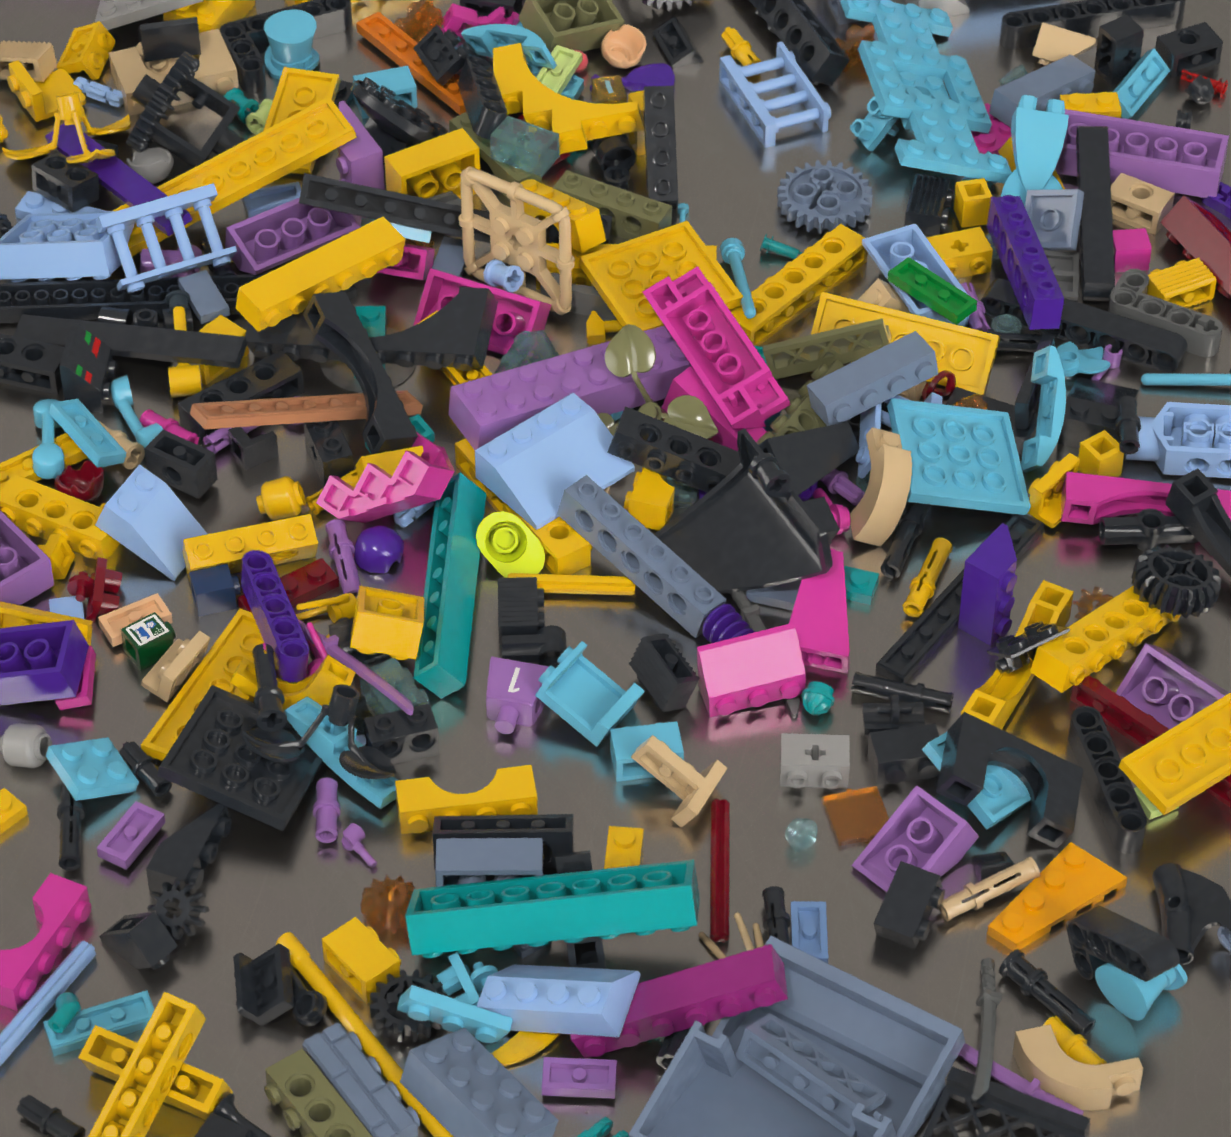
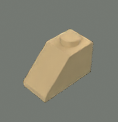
M1042 23L1032 56L1039 57L1038 63L1048 65L1070 54L1074 57L1081 55L1097 46L1098 39Z

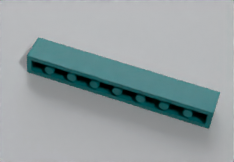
M461 472L451 477L441 498L435 501L424 588V624L414 669V679L441 699L453 692L459 691L466 684L480 549L477 546L476 533L478 525L484 519L487 494Z

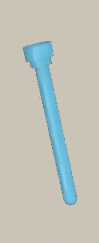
M728 238L720 246L721 256L731 266L736 287L743 295L741 305L746 318L751 319L755 317L756 309L742 264V260L745 257V249L739 239Z
M1146 373L1142 375L1141 382L1146 386H1231V374Z

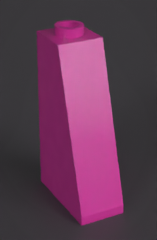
M690 366L672 380L662 409L667 412L670 402L677 397L683 395L697 397L707 407L718 429V434L708 440L738 451V431L744 428H732L692 366ZM763 427L745 428L755 442L767 432Z
M830 548L833 561L831 569L825 574L801 580L789 624L794 623L804 665L848 674L850 649L843 552Z

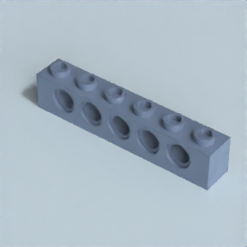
M586 475L564 490L557 515L695 638L703 633V624L708 615L718 606L725 604L726 598L590 477Z

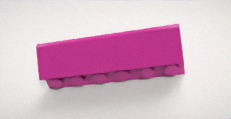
M698 266L674 281L668 276L643 291V295L732 428L766 427L764 423L766 419L791 405L788 397L773 377L770 368Z

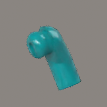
M71 992L59 995L55 1001L57 1011L48 1021V1025L56 1033H62L81 1009L77 995Z

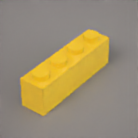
M95 1025L78 1058L89 1070L117 1082L137 1042ZM183 1063L163 1102L206 1120L221 1100L227 1095L232 1094L233 1091L223 1079Z

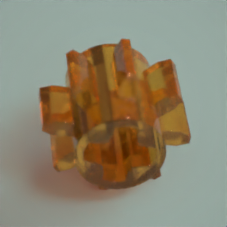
M1097 586L1094 587L1093 593L1081 589L1082 596L1079 601H1073V604L1078 606L1079 611L1075 618L1080 620L1091 613L1090 611L1094 608L1092 604L1094 601L1098 602L1095 605V609H1097L1114 597L1109 594L1102 596L1103 590Z

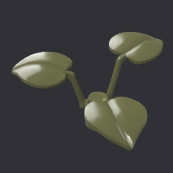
M631 324L625 325L609 342L605 352V363L608 370L617 377L623 378L632 374V379L645 400V404L640 407L638 412L706 439L717 435L718 429L707 407L697 397L691 395L677 397L670 402L667 412L653 402L637 373H646L654 367L656 361L654 344L649 336L639 327ZM608 413L597 414L613 436L618 423L615 424L614 419Z

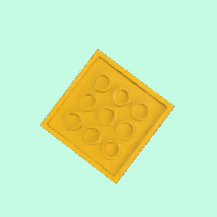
M688 221L579 257V266L622 327L631 324L646 331L664 326L643 295V291L668 276L674 281L697 266L708 282H711L729 310L741 306L743 295Z

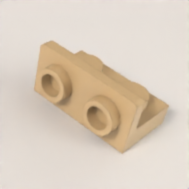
M199 630L192 640L188 638L184 641L177 639L142 679L141 686L168 703L205 657L210 637Z

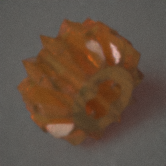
M386 874L382 882L373 879L371 887L364 888L362 902L360 903L361 913L365 917L366 923L371 927L376 926L380 934L384 930L390 929L395 935L399 927L408 930L405 915L413 890L415 889L413 882L404 883L401 875L395 880H391Z

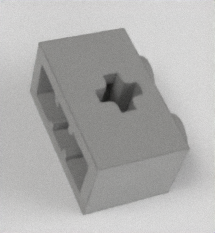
M781 733L780 786L794 788H848L850 735Z

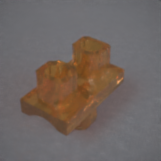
M420 0L419 2H411L407 7V16L405 18H398L394 24L419 43L436 25L442 27L444 19L441 15L442 11L434 7L433 0Z
M872 23L864 28L856 24L852 25L846 32V42L835 38V41L851 59L843 72L848 71L858 62L862 63L858 48L861 40L875 41V29Z

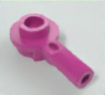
M816 489L813 492V498L825 497L840 529L835 536L841 535L842 532H847L851 524L848 508L843 507V505L833 504L823 489Z

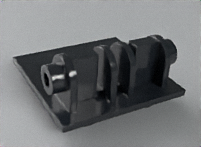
M1039 621L1025 627V633L1017 637L1009 635L995 642L996 647L987 650V653L998 656L999 660L995 664L1000 673L1006 672L1009 674L1023 667V664H1030L1029 657L1034 661L1038 646L1069 632L1070 629L1056 626L1054 623L1044 624L1043 621Z

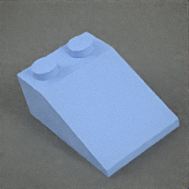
M140 464L104 505L95 526L173 581L186 568L182 554L183 539L207 535V532L170 487Z

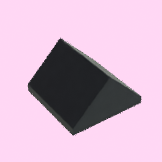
M197 17L141 24L139 26L138 32L144 62L178 58L184 51L191 55L201 54Z

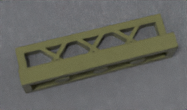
M883 318L764 345L763 353L773 377L779 379L814 371L823 363L829 366L837 359L842 364L854 362L892 343L889 326L885 325Z

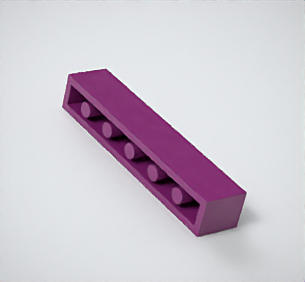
M768 944L638 983L620 1037L571 1034V1041L585 1059L598 1057L613 1050L632 1047L640 1042L657 1037H666L674 1032L691 1028L695 1020L704 1025L725 1017L737 1016L742 1012L759 1007L771 1006L776 1002L788 999L784 963L772 944Z

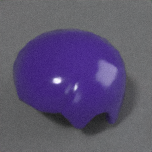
M377 525L363 530L356 540L354 560L360 568L370 573H387L394 562H401L404 541L397 531L387 526Z

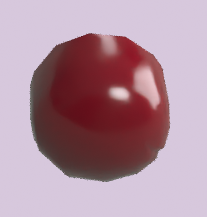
M85 461L82 467L77 470L72 469L68 465L62 474L56 476L55 490L91 503L101 495L104 486L105 469L103 467L97 468L92 461Z

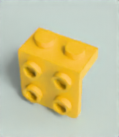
M19 60L8 63L10 76H7L8 85L35 122L54 116V113L59 112L56 96L79 92L81 105L86 104V96L78 86L73 84L74 80L65 69L52 71V74H49V77L44 79V82H35Z

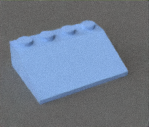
M115 211L27 214L0 238V280L11 279V282L17 283L32 278H38V281L41 282L65 277L67 281H74L83 277H93L95 280L109 278L121 265V261L112 235L109 236L108 232L99 234L95 222L99 216ZM134 224L125 226L126 230L124 231V235L127 244L129 242Z
M574 393L475 450L476 478L536 530L560 517L557 515L564 490L584 476L590 477L604 490L634 472L635 466L632 462L607 453L613 438L612 434L594 409Z

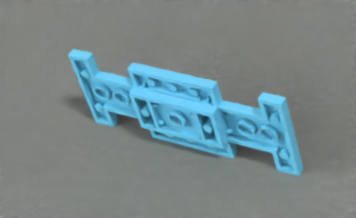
M841 0L846 18L871 22L879 41L861 40L858 51L881 114L901 118L904 129L913 130L916 140L898 139L894 149L900 165L975 179L985 178L987 181L1005 184L1012 173L1007 159L998 154L988 155L979 153L971 131L989 133L992 122L966 59L957 55H940L932 34L950 36L953 26L947 12L938 8H933L932 10L921 8L911 3L906 5L895 3L891 0Z

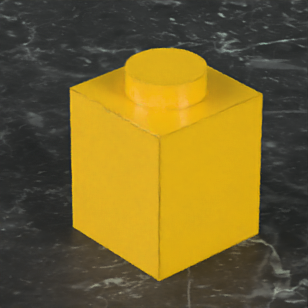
M985 178L956 182L954 211L961 228L987 224L992 194Z
M1104 430L1080 442L1078 454L1080 459L1078 471L1080 473L1109 477L1121 476L1124 453L1120 451L1119 443L1107 431Z

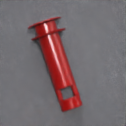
M1183 69L1180 79L1192 83L1199 74L1190 73ZM1188 75L1192 76V80L1187 79ZM1209 78L1214 88V95L1219 93L1221 98L1227 90L1228 80L1223 83L1222 78L1218 81Z

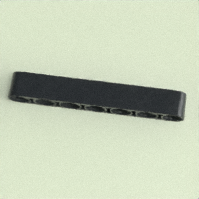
M1082 0L1008 12L1002 17L1000 44L1004 48L1011 50L1035 47L1042 23L1090 37L1098 36L1100 25L1124 15H1128L1143 29L1177 24L1183 20L1186 0Z
M1077 126V186L1079 190L1084 192L1079 227L1082 301L1109 302L1110 294L1115 287L1108 127Z
M1005 279L993 280L981 299L985 307V315L1029 330L1010 282ZM1066 298L1064 299L1059 329L1031 330L1041 334H1052L1056 339L1066 342L1071 341L1075 345L1088 349L1103 347V353L1105 346L1110 344L1112 345L1111 353H1118L1121 349L1123 350L1121 359L1165 373L1176 370L1188 347L1185 338L1175 332Z

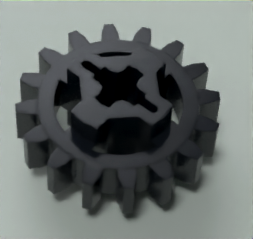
M403 969L400 970V977L398 978L389 973L387 975V984L376 983V992L370 994V1016L374 1019L376 1029L384 1028L385 1037L388 1038L396 1033L398 1034V1042H402L405 1036H411L412 1041L417 1042L418 1034L423 1033L424 1036L429 1038L431 1037V1027L435 1029L442 1028L441 1024L429 1020H414L408 1016V1013L397 1010L400 996L411 985L447 996V993L443 992V984L441 982L433 984L432 974L421 978L419 970L415 969L412 976H407Z

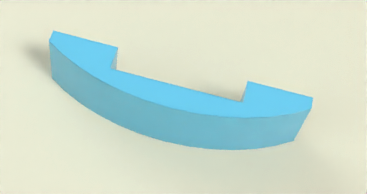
M488 24L468 28L461 33L465 41L476 50L477 55L493 57V48L521 43L524 54L528 55L533 65L551 69L557 66L543 40L526 28L509 24Z
M1051 345L1034 352L1031 382L1041 385L1036 435L1034 438L1024 441L1021 468L1022 472L1025 473L1042 467L1049 459L1058 442L1064 422L1066 406L1065 377L1056 347Z

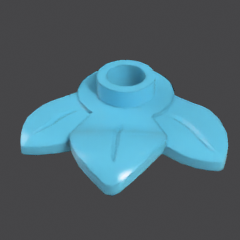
M1068 341L1056 348L1062 363L1064 377H1072L1077 373L1095 374L1103 372L1110 367L1109 361L1102 360L1103 347L1079 350L1074 343Z

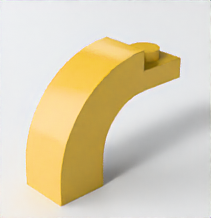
M327 655L318 669L302 681L287 682L277 678L278 688L284 693L285 702L282 709L289 708L307 696L321 706L324 704L329 705L334 686H351L356 672ZM243 658L236 668L230 683L235 685L243 694L253 697L258 690L255 664Z

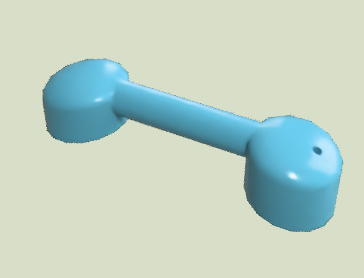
M125 375L112 381V400L115 407L121 412L136 441L145 448L163 428L158 423L147 427L142 426L131 407L134 403L128 377Z
M56 399L40 400L33 407L34 424L38 428H42V444L33 451L32 463L34 473L43 479L56 478V476L63 473L65 468L63 450L54 444L55 428L61 426L49 414L51 403L59 402Z

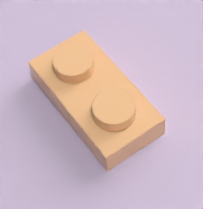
M158 593L98 617L99 626L113 647L123 643L122 628L154 612L163 622L168 621L171 624L173 620L171 612Z

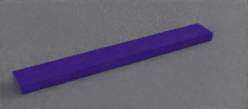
M63 123L60 125L56 150L66 157L84 153L75 125H64ZM53 131L45 135L48 144L52 142ZM83 132L87 148L90 152H94L95 149H105ZM116 156L79 163L99 175V183L130 207L167 197L165 193ZM184 209L181 217L185 226L192 221L190 213ZM165 215L154 218L155 222L152 224L167 236L174 233L170 219H166Z

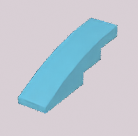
M307 696L285 709L287 720L301 738L320 714L322 706ZM326 715L306 742L307 745L348 785L381 809L396 799L395 781L398 779L395 777L386 779L360 778L348 773L340 765V753L349 750L348 725H334L328 720L329 716ZM354 728V742L359 748L364 745L356 740L357 729Z

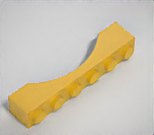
M1043 580L1028 605L1015 637L1025 633V627L1039 621H1043L1044 624L1054 623L1056 626L1065 627L1070 619L1074 591ZM1029 657L1030 664H1023V667L1009 674L1006 672L1000 673L996 669L985 684L974 690L961 711V715L966 712L1002 730L1035 676L1030 672L1033 660Z

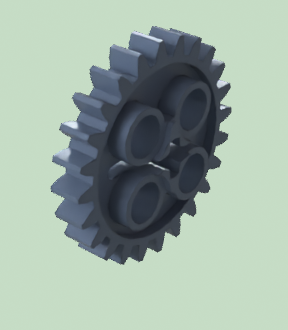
M817 160L815 166H811L806 162L804 163V169L795 166L794 173L786 172V179H780V186H778L777 206L781 207V215H787L788 222L796 220L797 228L805 224L807 225L808 232L813 228H817L819 234L824 229H828L831 232L840 224L855 228L856 221L864 222V216L870 214L873 200L872 187H869L868 179H862V172L853 174L854 167L852 166L845 170L843 169V163H839L835 167L832 166L831 161H828L826 165H821L820 161Z

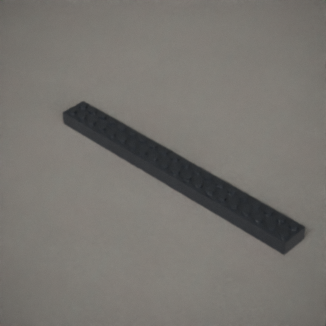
M265 274L210 277L228 304L230 315H239L240 313L236 309L239 287ZM167 277L145 283V288L132 293H128L127 289L118 291L117 284L121 279L1 283L0 323H19L22 314L74 320H98L102 306L129 309L169 308V305L166 303V295L169 292L181 290L178 285V278L181 277ZM190 306L192 316H196V314Z

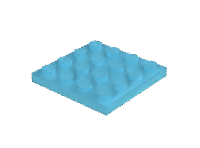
M891 398L887 409L892 432L900 435L902 449L911 451L912 476L907 502L1027 515L1031 505L1008 412Z

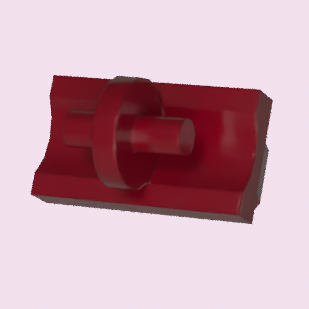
M101 557L97 558L95 572L90 577L84 571L79 572L78 575H74L68 580L67 585L68 592L72 596H76L75 599L77 601L83 602L87 598L85 620L93 621V623H95L98 614L104 615L117 610L120 601L119 596L107 594L104 591L118 594L122 581V572L106 569L107 559Z

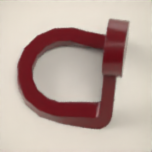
M944 370L934 377L929 387L926 382L921 394L923 402L931 392L940 396L951 394L955 389V375L949 370ZM947 377L946 389L935 388L941 379Z

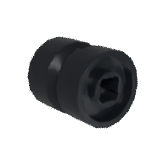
M626 134L588 141L603 172L611 166H623L629 171L636 161V153Z

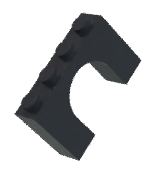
M964 712L947 731L936 792L967 806L984 787L987 765H997L1006 768L1023 782L1030 795L1031 811L1027 835L1057 849L1074 832L1083 768Z

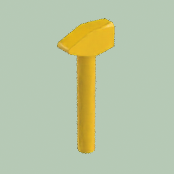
M593 310L586 322L587 343L589 345L606 342L605 333L619 332L623 327L618 320L603 321L597 312Z

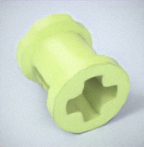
M264 99L260 103L259 109L246 117V125L253 134L257 135L263 132L273 100Z

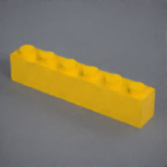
M382 216L239 287L236 309L257 332L269 326L273 327L281 320L293 314L301 313L309 304L313 294L347 290L354 283L364 278H371L378 271L388 266L396 265L402 260L406 239Z

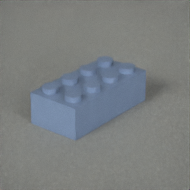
M466 1028L457 1030L409 1051L400 1083L453 1137H553L558 1119Z

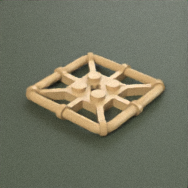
M474 167L464 169L460 175L462 214L459 215V225L462 227L463 259L466 273L468 275L472 274L477 279L485 282L484 268L482 266L493 259L501 260L509 265L519 266L524 273L523 284L517 291L512 293L551 304L550 311L556 312L559 315L568 313L572 307V269L575 266V258L571 255V221L568 215L571 212L566 206L562 207L553 200L524 189L523 185L518 182L510 183ZM490 188L506 194L507 198L510 199L511 207L501 204ZM473 189L489 210L490 220L473 212ZM524 202L545 210L552 215L543 220L524 213ZM557 222L559 224V249L546 244V228ZM474 228L490 235L491 251L478 259H475ZM546 259L556 263L557 268L560 269V286L547 269ZM526 272L536 276L550 297L526 287ZM496 286L497 288L504 290L502 286Z

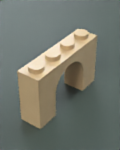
M219 29L199 33L201 54L193 56L199 60L200 66L198 71L195 72L194 78L220 95H225L227 91L233 88H239L236 66ZM137 47L110 52L111 75L117 90L122 92L123 104L129 116L141 114L145 108L131 99L136 87L146 74L159 83H162L165 76L155 74L144 66ZM179 91L177 95L181 100H173L171 105L177 106L191 103L194 99L186 93Z

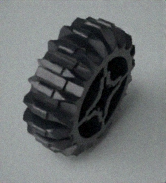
M1167 544L1164 548L1154 546L1152 550H1145L1143 555H1140L1138 560H1136L1131 576V584L1134 586L1133 592L1139 595L1140 601L1148 602L1149 608H1157L1161 614L1167 612L1173 618L1176 615H1181L1186 619L1189 615L1199 617L1201 613H1208L1209 609L1218 600L1222 580L1219 577V570L1213 568V562L1205 561L1204 555H1196L1192 553V549L1186 551L1181 549L1180 546L1171 548Z

